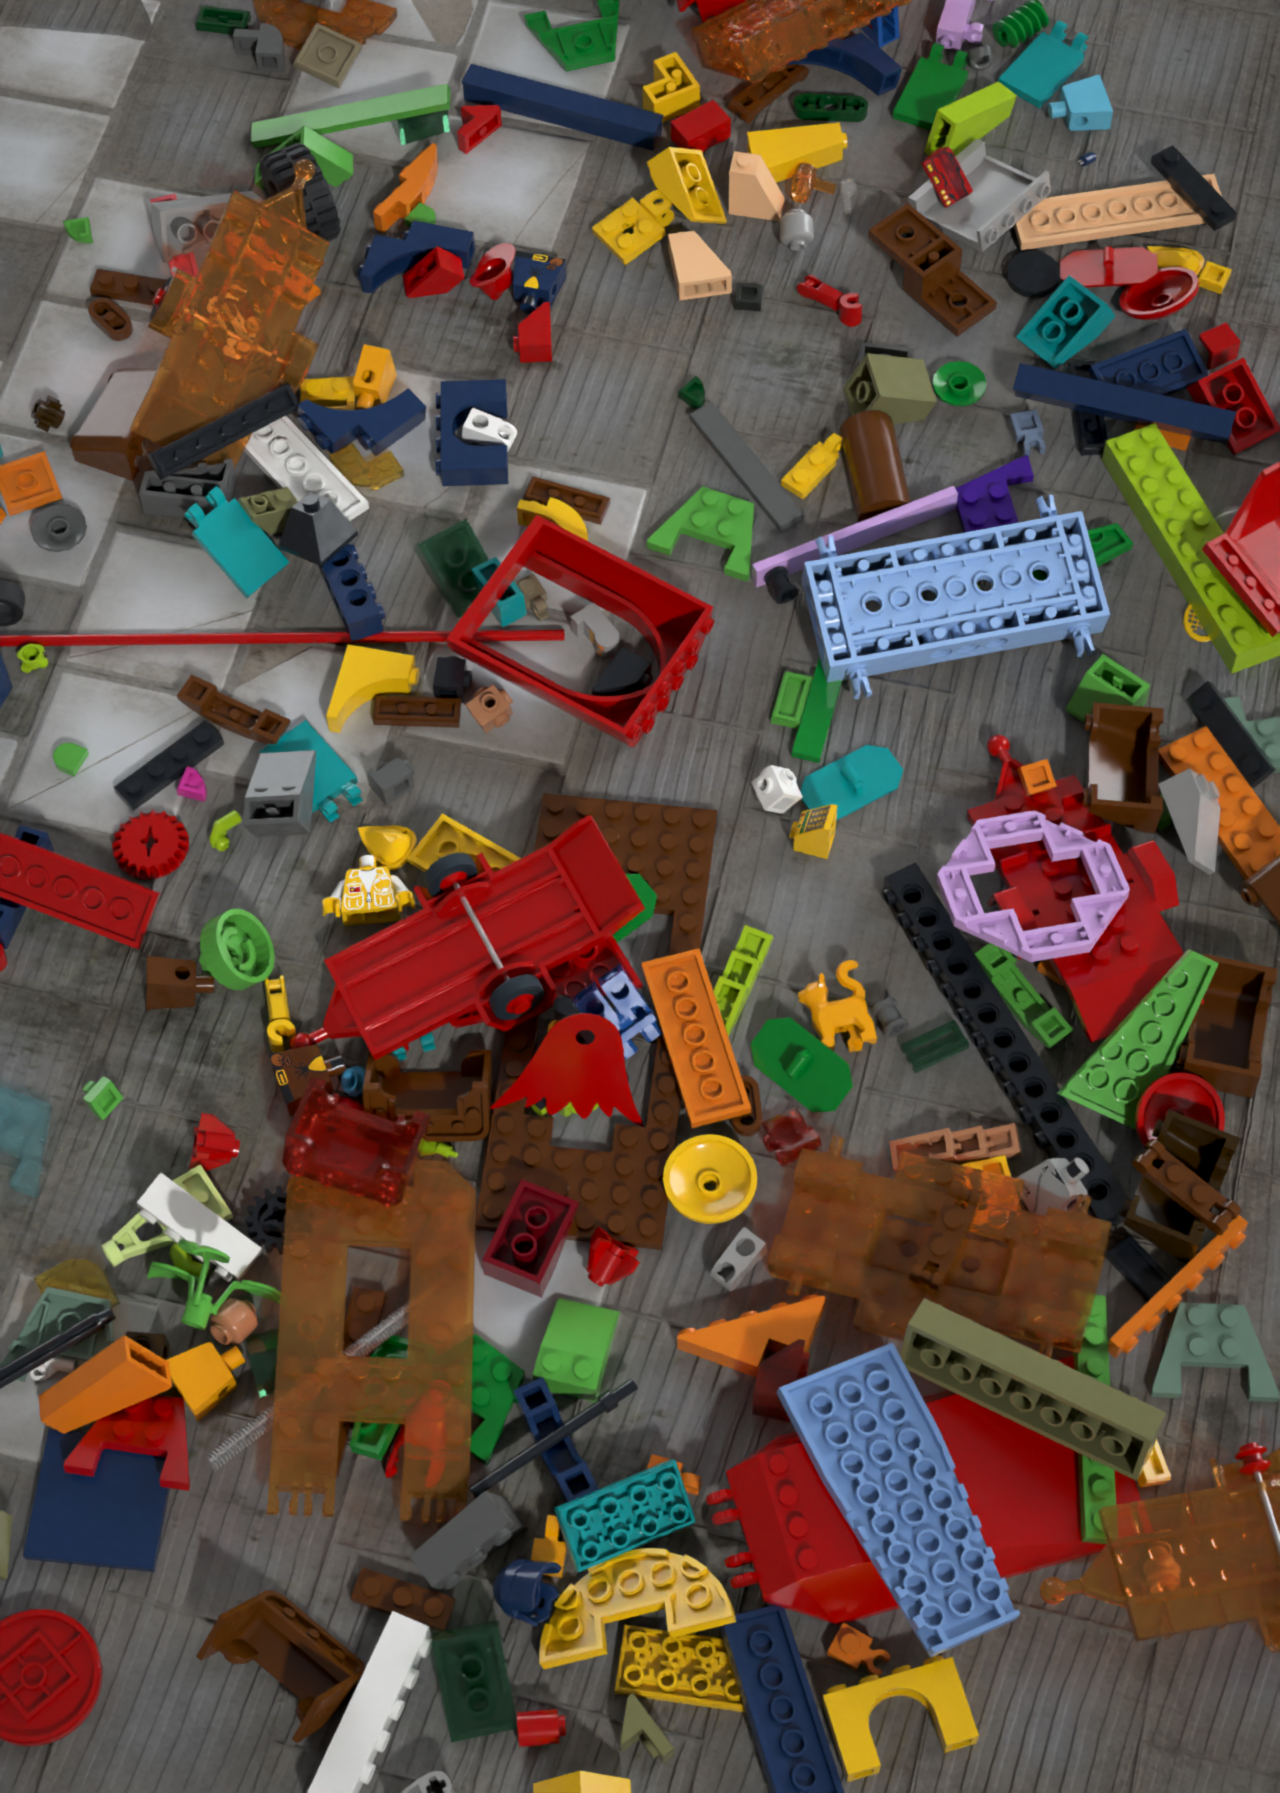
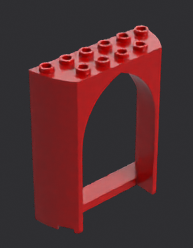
M536 515L450 632L446 642L448 648L461 657L630 747H635L643 734H649L656 720L654 718L658 712L663 713L670 701L669 696L673 690L677 692L680 689L686 671H691L695 667L704 639L713 628L715 620L711 618L713 606ZM525 567L592 603L594 602L597 606L631 624L651 646L657 659L660 675L652 685L626 695L592 696L582 694L551 681L476 641L472 637L521 569Z

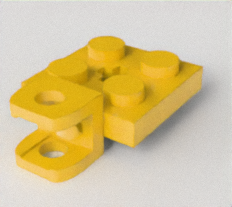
M659 189L652 191L642 198L640 204L632 197L592 227L593 234L624 265H627L666 236L664 228L675 218L674 212L670 210L672 202ZM657 199H661L663 201L653 204L654 201ZM633 228L634 233L630 234L627 232L623 234L625 229Z

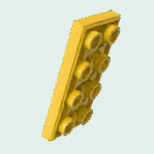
M625 1624L615 1694L630 1696L633 1693L636 1697L746 1713L723 1638L696 1634L671 1638L668 1630Z

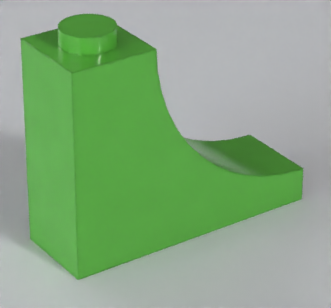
M305 125L271 152L273 153L295 143L304 144L315 157L327 183L334 187L339 186L353 175V154ZM258 162L255 168V185L264 189L260 162Z

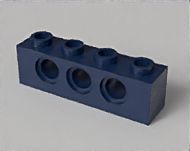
M353 543L347 544L322 567L318 565L351 642L383 632L382 620L386 619L381 603L376 604L374 601L377 597L372 583L367 584L365 581L368 578L363 563L358 564L356 561L359 558Z

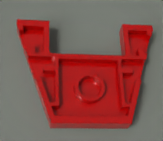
M155 1395L98 1419L71 1452L63 1465L65 1473L94 1477L104 1449L165 1457L166 1460L159 1478L160 1487L189 1491V1458L184 1398Z

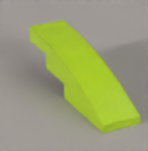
M747 925L744 926L735 951L732 950L722 976H719L713 991L728 1038L747 1001L774 939L773 935Z

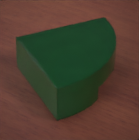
M697 376L693 377L678 391V398L695 410L700 409L705 401L703 383Z

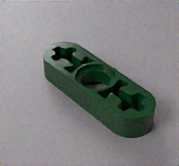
M802 93L794 98L793 113L797 118L803 120L861 122L867 117L868 102L861 96ZM826 105H835L837 109L828 111L824 107Z

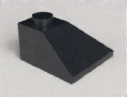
M309 492L291 508L279 547L280 550L322 567L358 535V532L331 500Z

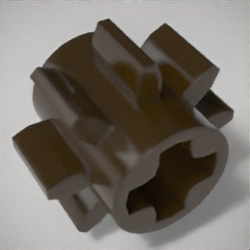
M47 396L46 401L38 399L35 402L31 411V417L35 419L34 424H36L37 428L46 432L49 431L50 426L55 429L59 428L65 416V411L60 409L62 404H60L59 400Z

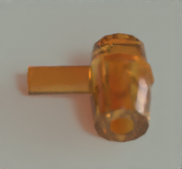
M801 163L792 175L790 197L797 203H806L813 189L834 195L837 185L817 179V169L811 164Z

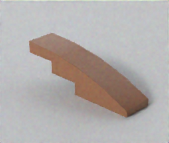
M1015 1123L985 1130L982 1125L955 1132L945 1128L889 1141L893 1170L895 1172L953 1168L957 1165L1005 1155L1006 1159L1022 1156L1018 1128Z

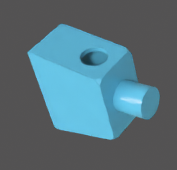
M1100 75L1064 85L1061 88L1060 101L1048 104L1050 119L1064 117L1067 128L1071 131L1106 130L1111 127L1113 109Z

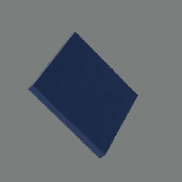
M49 1429L23 1557L27 1560L155 1572L170 1488L160 1487L159 1481L166 1458L104 1449L94 1477L65 1473L63 1466L65 1460L86 1433L70 1431L63 1434L58 1430Z

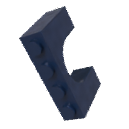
M506 379L441 381V393H436V409H441V414L436 415V431H441V437H436V453H441V459H436V476L441 475L443 486L509 484L507 445L471 446L461 442L455 436L456 431L465 423L472 408L498 418H508Z

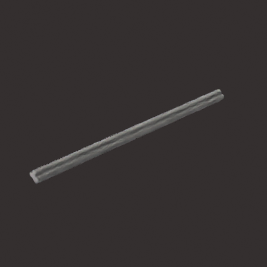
M455 1265V1267L449 1269V1272L447 1271L446 1274L437 1278V1281L428 1285V1288L419 1292V1295L416 1294V1297L410 1299V1302L407 1301V1304H403L404 1306H401V1309L398 1308V1311H394L395 1313H392V1316L389 1315L388 1318L382 1320V1323L380 1322L379 1325L373 1327V1330L364 1334V1337L357 1339L354 1342L355 1344H351V1346H348V1349L346 1348L345 1351L339 1353V1356L333 1358V1361L330 1360V1363L323 1365V1368L317 1370V1373L314 1372V1375H310L311 1378L308 1377V1380L301 1382V1385L298 1384L295 1390L292 1389V1392L285 1394V1397L279 1399V1402L276 1401V1404H272L269 1409L263 1411V1414H259L260 1417L257 1416V1419H253V1421H250V1424L247 1423V1426H243L244 1429L241 1428L240 1431H237V1434L234 1433V1436H230L231 1439L228 1438L227 1441L221 1443V1446H217L218 1449L215 1448L214 1451L208 1453L206 1460L212 1470L215 1471V1467L218 1470V1465L222 1467L221 1463L225 1465L224 1460L228 1462V1457L231 1460V1455L235 1457L234 1453L238 1455L237 1450L241 1452V1447L244 1450V1445L248 1447L247 1443L251 1445L250 1440L254 1442V1438L256 1440L258 1438L257 1435L261 1437L260 1433L264 1435V1431L267 1432L266 1428L270 1430L274 1426L273 1423L277 1425L276 1420L280 1422L279 1418L283 1420V1416L286 1418V1413L289 1416V1413L293 1411L292 1408L296 1410L295 1406L299 1408V1404L302 1406V1401L304 1403L306 1400L308 1401V1396L312 1398L311 1396H315V1392L318 1393L317 1389L319 1391L322 1388L324 1389V1384L327 1386L331 1380L337 1379V1375L340 1376V1373L343 1374L344 1371L349 1370V1367H352L353 1364L355 1365L356 1361L362 1360V1356L365 1357V1354L371 1353V1349L374 1350L378 1345L380 1346V1343H383L384 1340L386 1341L387 1338L389 1339L390 1335L393 1336V1333L398 1332L399 1328L405 1327V1323L408 1324V1321L414 1320V1316L417 1317V1314L423 1313L426 1308L432 1306L433 1303L435 1304V1301L441 1299L442 1296L444 1297V1294L450 1292L451 1289L453 1290L463 1280L465 1281L464 1278L466 1277L460 1267Z

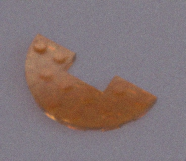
M253 0L260 23H267L276 27L282 34L283 43L299 50L302 49L316 23L364 45L366 44V39L375 34L379 36L387 30L398 16L397 8L368 0H348L341 13L301 3L300 0Z

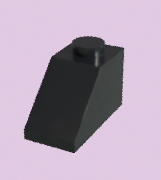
M622 647L591 688L592 696L626 695L650 686L653 681L651 662Z

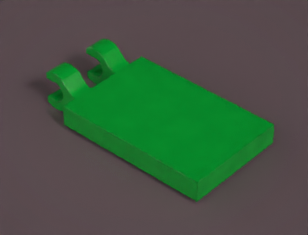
M934 43L929 58L920 57L893 110V119L931 130L937 110L957 101L968 79L969 72L965 71L967 66L965 60L968 53L958 50L953 65L949 66L941 63L943 59V54L941 53L944 45Z

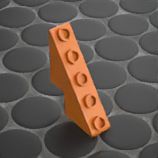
M811 1294L803 1297L797 1303L789 1305L785 1302L778 1303L764 1312L749 1311L743 1313L735 1320L727 1321L720 1319L711 1322L708 1327L702 1329L687 1328L681 1330L677 1334V1349L756 1378L768 1349L805 1362L825 1309L826 1297Z

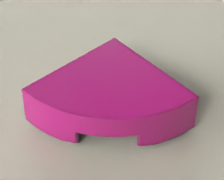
M187 766L177 787V794L205 802L207 797L205 782L197 770Z

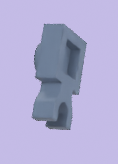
M1037 409L1010 414L1009 421L1016 442H1024V456H1030V447L1032 446L1038 448L1039 454H1044L1046 449L1042 439L1044 430Z

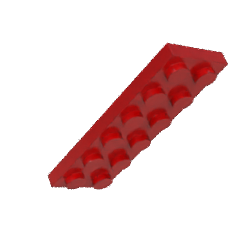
M0 832V897L140 949L161 894L160 892Z

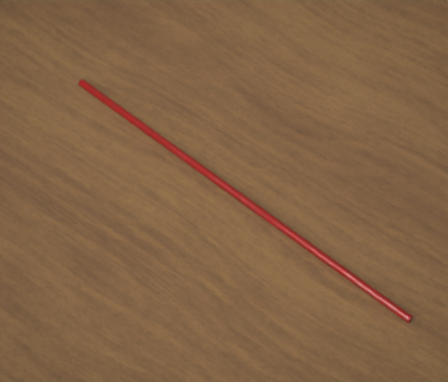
M477 630L472 638L478 642L565 641V630ZM383 631L351 642L347 632L0 635V647H20L27 644H40L42 646L446 642V638L451 631Z

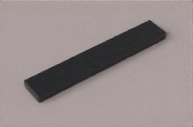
M287 383L147 456L159 479L162 480L298 410L299 402L290 384Z

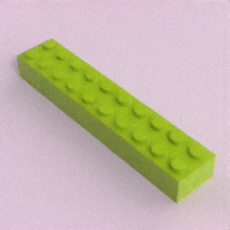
M1154 423L1105 441L1102 457L1103 464L1188 604L1192 605L1193 612L1207 635H1209L1211 642L1230 673L1233 674L1280 656V633L1272 637L1202 551L1203 546L1207 542L1224 533L1157 425Z

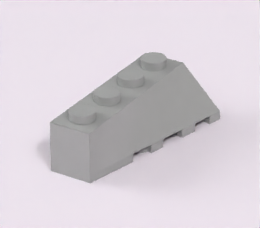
M253 191L151 203L152 227L163 263L173 260V257L180 254L191 253L194 249L206 244L217 243L219 239H222L230 231L237 235L263 225L262 198Z

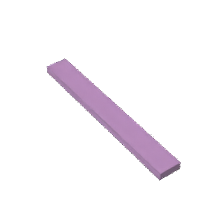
M954 486L948 487L825 535L822 538L828 549V536L832 535L837 556L956 510L958 492ZM816 539L754 563L752 565V581L756 588L766 584L764 581L765 574L775 567H786L788 575L803 570L805 562L821 559Z

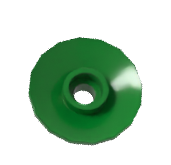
M962 361L950 362L941 366L934 374L932 383L934 392L941 401L949 405L961 407L972 405L979 401L985 394L987 385L984 373L977 366Z

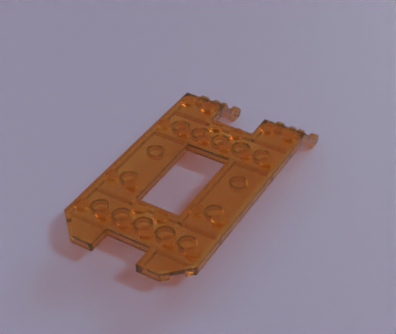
M321 1154L288 1179L267 1515L279 1514L278 1492H291V1500H289L290 1516H297L298 1493H305L303 1516L310 1517L313 1507L311 1495L312 1493L324 1494V1502L322 1503L323 1517L333 1518L339 1421L405 1424L399 1520L409 1521L411 1519V1498H423L421 1520L429 1522L430 1500L436 1499L435 1521L442 1522L445 1518L444 1499L456 1500L454 1517L467 1507L471 1445L476 1190L446 1161L414 1160L413 1187L351 1184L352 1156ZM348 1246L411 1249L407 1359L343 1356Z

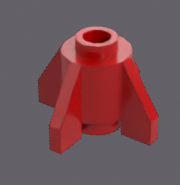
M201 1113L199 1125L194 1127L192 1154L194 1155L191 1156L189 1171L200 1164L205 1172L228 1164L232 1158H237L240 1140L235 1139V1132L215 1115Z
M597 1227L591 1236L588 1263L585 1266L586 1271L589 1273L587 1277L593 1283L602 1287L604 1284L612 1285L634 1273L640 1263L636 1259L639 1251L634 1247L625 1246L618 1240L611 1238L604 1229Z

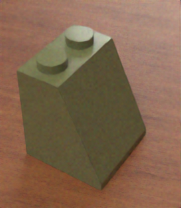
M867 353L843 387L851 416L864 411H881L887 413L892 418L894 425L924 420L937 403L923 359Z

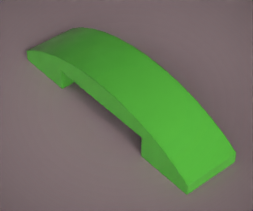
M989 943L974 953L1008 1009L1043 1045L1050 1048L1073 1032L1072 1027L1055 1007L1050 1009L1015 966L1017 960L1010 952Z

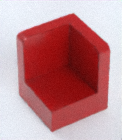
M1227 323L1207 330L1199 336V340L1209 352L1207 367L1210 370L1237 358L1241 341Z

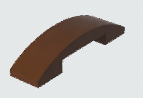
M192 674L177 695L179 701L207 720L237 735L261 743L276 745L291 723L290 719L266 708L261 712L219 693L216 685Z

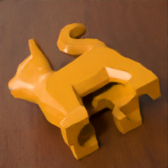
M845 960L836 969L837 980L842 986L853 991L852 996L828 1002V988L823 973L818 975V981L807 984L797 995L798 1001L804 1004L811 1012L812 1026L819 1035L821 1042L832 1051H834V1034L849 1033L850 1039L847 1041L849 1053L862 1051L863 1042L876 1044L877 1042L874 1022L868 1013L865 1001L864 987L862 983L848 976V971L857 968L859 965L854 960Z

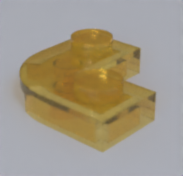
M351 444L329 455L330 462L352 485L370 487V491L377 490L404 477V469L391 451L366 462L355 445Z
M68 1259L34 1277L41 1294H43L46 1287L110 1300L111 1308L120 1304L105 1272L98 1265L88 1260Z

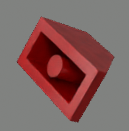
M438 246L403 275L406 297L409 298L448 293L464 279L461 258Z
M544 302L518 324V336H513L514 352H519L520 363L552 362L550 302Z

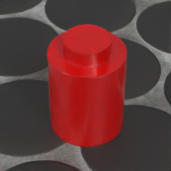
M558 1709L517 1712L519 1747L560 1744V1737L566 1736L565 1715H558Z

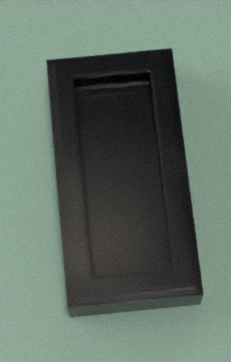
M1130 1234L1105 1255L1106 1259L1147 1302L1171 1280L1168 1274Z

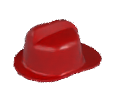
M502 243L487 251L469 280L470 285L478 287L492 300H498L513 282L510 266L515 257V247L511 243Z

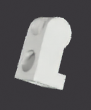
M472 408L463 425L461 442L469 445L476 442L484 446L507 445L508 453L518 433L512 424Z

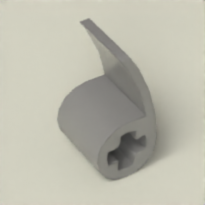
M432 1771L414 1781L402 1793H434L432 1790L434 1784H438L442 1788L443 1793H454L447 1774L442 1771Z

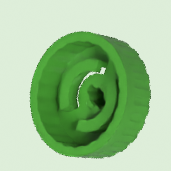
M230 909L210 919L204 925L200 937L201 954L199 957L204 973L212 975L220 984L233 990L247 989L264 981L271 974L275 959L273 944L266 928L254 915L242 909Z

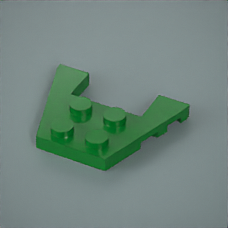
M597 0V8L601 19L552 29L546 10L525 14L524 24L566 72L615 61L620 2L619 0Z
M475 1334L432 1360L409 1406L413 1408L421 1395L434 1385L444 1390L483 1420L482 1424L464 1443V1449L488 1466L496 1443L503 1432L507 1416L515 1403L513 1391L522 1386L526 1376L525 1371Z

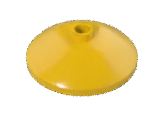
M700 1135L681 1143L669 1156L663 1173L664 1190L671 1205L684 1217L705 1224L722 1223L741 1214L753 1200L757 1188V1170L751 1155L738 1142L721 1135ZM712 1184L716 1188L709 1191L705 1189V1186Z

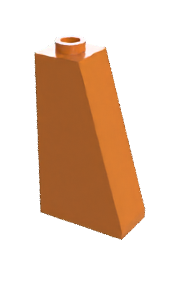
M123 1335L39 1395L40 1419L45 1425L65 1434L165 1392L172 1387L169 1362Z

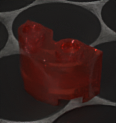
M792 1108L762 1122L766 1132L762 1136L763 1143L769 1153L774 1151L776 1160L781 1167L818 1151V1147L822 1146L820 1135L812 1126H807L804 1117L796 1108Z

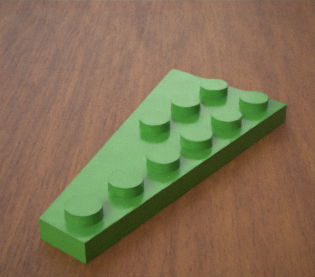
M1187 950L1064 1084L1057 1094L1136 1130L1135 1115L1140 1097L1153 1081L1169 1073L1219 963L1197 952Z

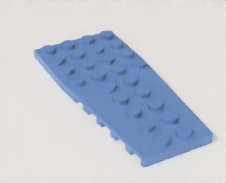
M893 1342L779 1387L776 1393L821 1481L930 1657H934L1017 1619L1020 1615L1019 1609L1015 1610L1007 1593L1009 1590L1005 1578H1001L993 1561L996 1558L991 1546L987 1547L980 1532L982 1525L978 1516H973L967 1502L969 1497L963 1483L959 1484L953 1471L956 1466L941 1432Z

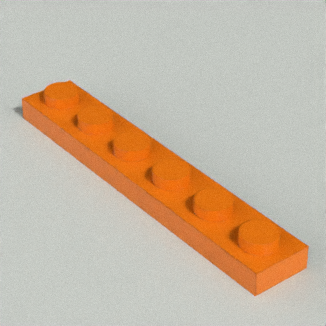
M1240 1215L1232 1220L1223 1235H1217L1109 1339L1108 1352L1115 1359L1122 1352L1126 1354L1131 1352L1140 1341L1137 1337L1144 1330L1150 1333L1161 1321L1159 1316L1166 1309L1169 1312L1173 1311L1182 1301L1181 1295L1187 1289L1193 1291L1204 1279L1202 1274L1208 1268L1212 1271L1215 1270L1225 1259L1223 1254L1230 1247L1235 1250L1243 1243L1247 1237L1244 1232L1248 1222Z

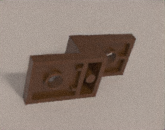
M906 203L868 230V238L904 268L902 289L957 337L996 309L997 302L960 271L963 249L909 203ZM900 234H911L912 237L903 238ZM954 301H956V302H961V301H962V302L965 303V305H964V306H955V305L953 304V302H954Z

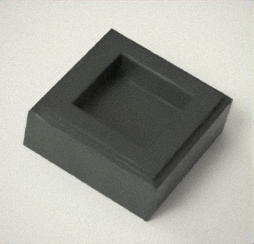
M737 283L734 309L761 312L763 285Z

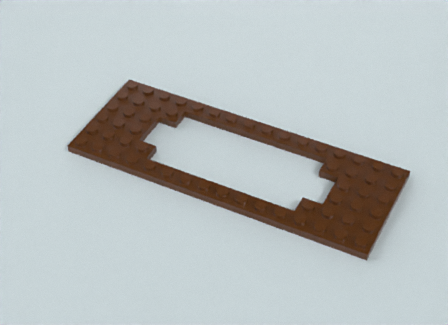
M543 793L534 852L553 842L575 822L588 815L592 816L625 874H640L657 894L653 914L674 916L669 956L698 948L701 949L717 810ZM540 1014L505 1032L495 1102L512 1086L532 1060ZM662 1033L657 1040L646 1127L615 1124L612 1152L551 1146L555 1123L554 1117L526 1115L525 1105L527 1097L493 1109L475 1221L476 1230L496 1232L521 1179L579 1202L566 1240L590 1242L596 1228L601 1227L611 1238L618 1240L625 1246L662 1250L669 1201L664 1190L663 1173L669 1156L675 1150L682 1098Z

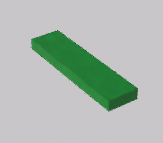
M820 658L818 659L791 755L793 758L820 763L842 685V680L826 681Z

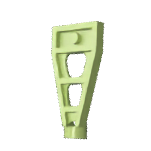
M201 1164L173 1180L174 1183L225 1221L233 1218L232 1212ZM137 1214L111 1240L101 1245L111 1265L115 1267L128 1258L174 1244L175 1242L164 1234L166 1228L160 1223L158 1224L163 1231L159 1236L147 1241L139 1240L136 1230L147 1221ZM119 1244H122L124 1246V1249L122 1251H120L118 1248Z

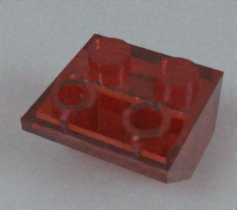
M798 1339L760 1362L753 1392V1415L790 1423L791 1420L776 1392L779 1387L807 1377L810 1353L805 1352L806 1340Z

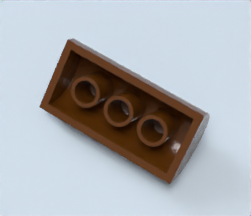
M864 411L846 419L840 427L839 436L843 438L841 445L858 523L910 503V495L892 418L887 413L881 411Z

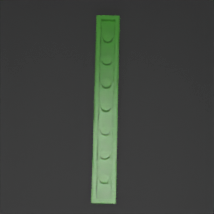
M442 84L253 122L251 144L254 148L283 143L304 125L323 135L449 110L450 88L448 84Z

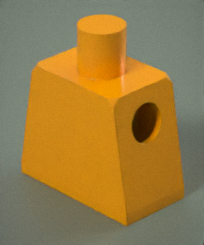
M363 345L352 386L357 399L355 410L375 407L387 401L397 376L389 349Z
M211 1342L166 1360L170 1366L171 1381L182 1398H184L185 1403L197 1421L201 1420L236 1389L237 1384L231 1371L246 1362L237 1346L219 1355Z

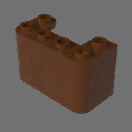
M1204 954L1205 957L1219 964L1203 997L1205 1003L1199 1006L1182 1042L1174 1073L1194 1074L1206 1080L1218 1092L1252 1099L1261 1076V1053L1268 1010L1272 1000L1271 989L1276 983L1278 969Z

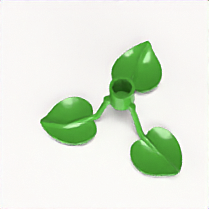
M180 1239L178 1245L190 1254L202 1256L203 1265L199 1278L180 1268L160 1262H152L147 1275V1279L158 1277L175 1278L189 1283L188 1298L181 1322L201 1330H205L210 1314L217 1315L219 1307L235 1289L274 1301L284 1311L287 1308V1300L279 1290L263 1283L244 1279L233 1281L213 1305L211 1303L213 1297L202 1293L210 1259L229 1263L230 1257L218 1249L199 1245L189 1240ZM195 1283L198 1284L196 1292H194Z

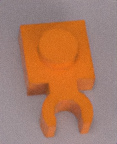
M844 1622L827 1651L828 1656L854 1671H857L862 1663L866 1666L870 1675H878L879 1678L883 1671L876 1668L873 1662L876 1659H882L889 1663L891 1658L890 1654L885 1650L870 1649L873 1639Z

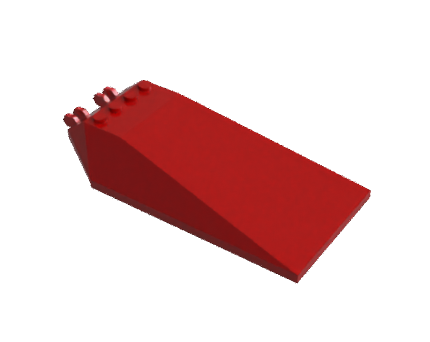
M1074 1356L1056 1360L1074 1369ZM950 1390L922 1397L941 1432L956 1466L953 1471L959 1484L963 1483L969 1496L967 1502L973 1516H978L982 1525L980 1532L987 1547L991 1546L996 1557L993 1561L1001 1578H1010L1152 1538L1154 1533L1134 1479L1114 1470L1118 1541L1114 1545L1082 1542L1078 1452ZM796 1431L778 1436L727 1470L726 1478L730 1489L719 1490L708 1494L706 1497L707 1504L710 1506L733 1500L736 1509L719 1511L711 1518L713 1524L716 1525L739 1520L748 1552L738 1553L724 1560L726 1567L737 1568L750 1563L753 1565L754 1572L739 1574L730 1580L733 1588L758 1583L764 1602L836 1624V1626L842 1625L843 1622L846 1624L900 1608L821 1481Z

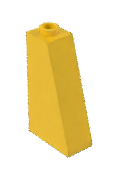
M840 122L747 132V153L762 157L776 183L843 160V149H847L848 146L847 135L842 133Z

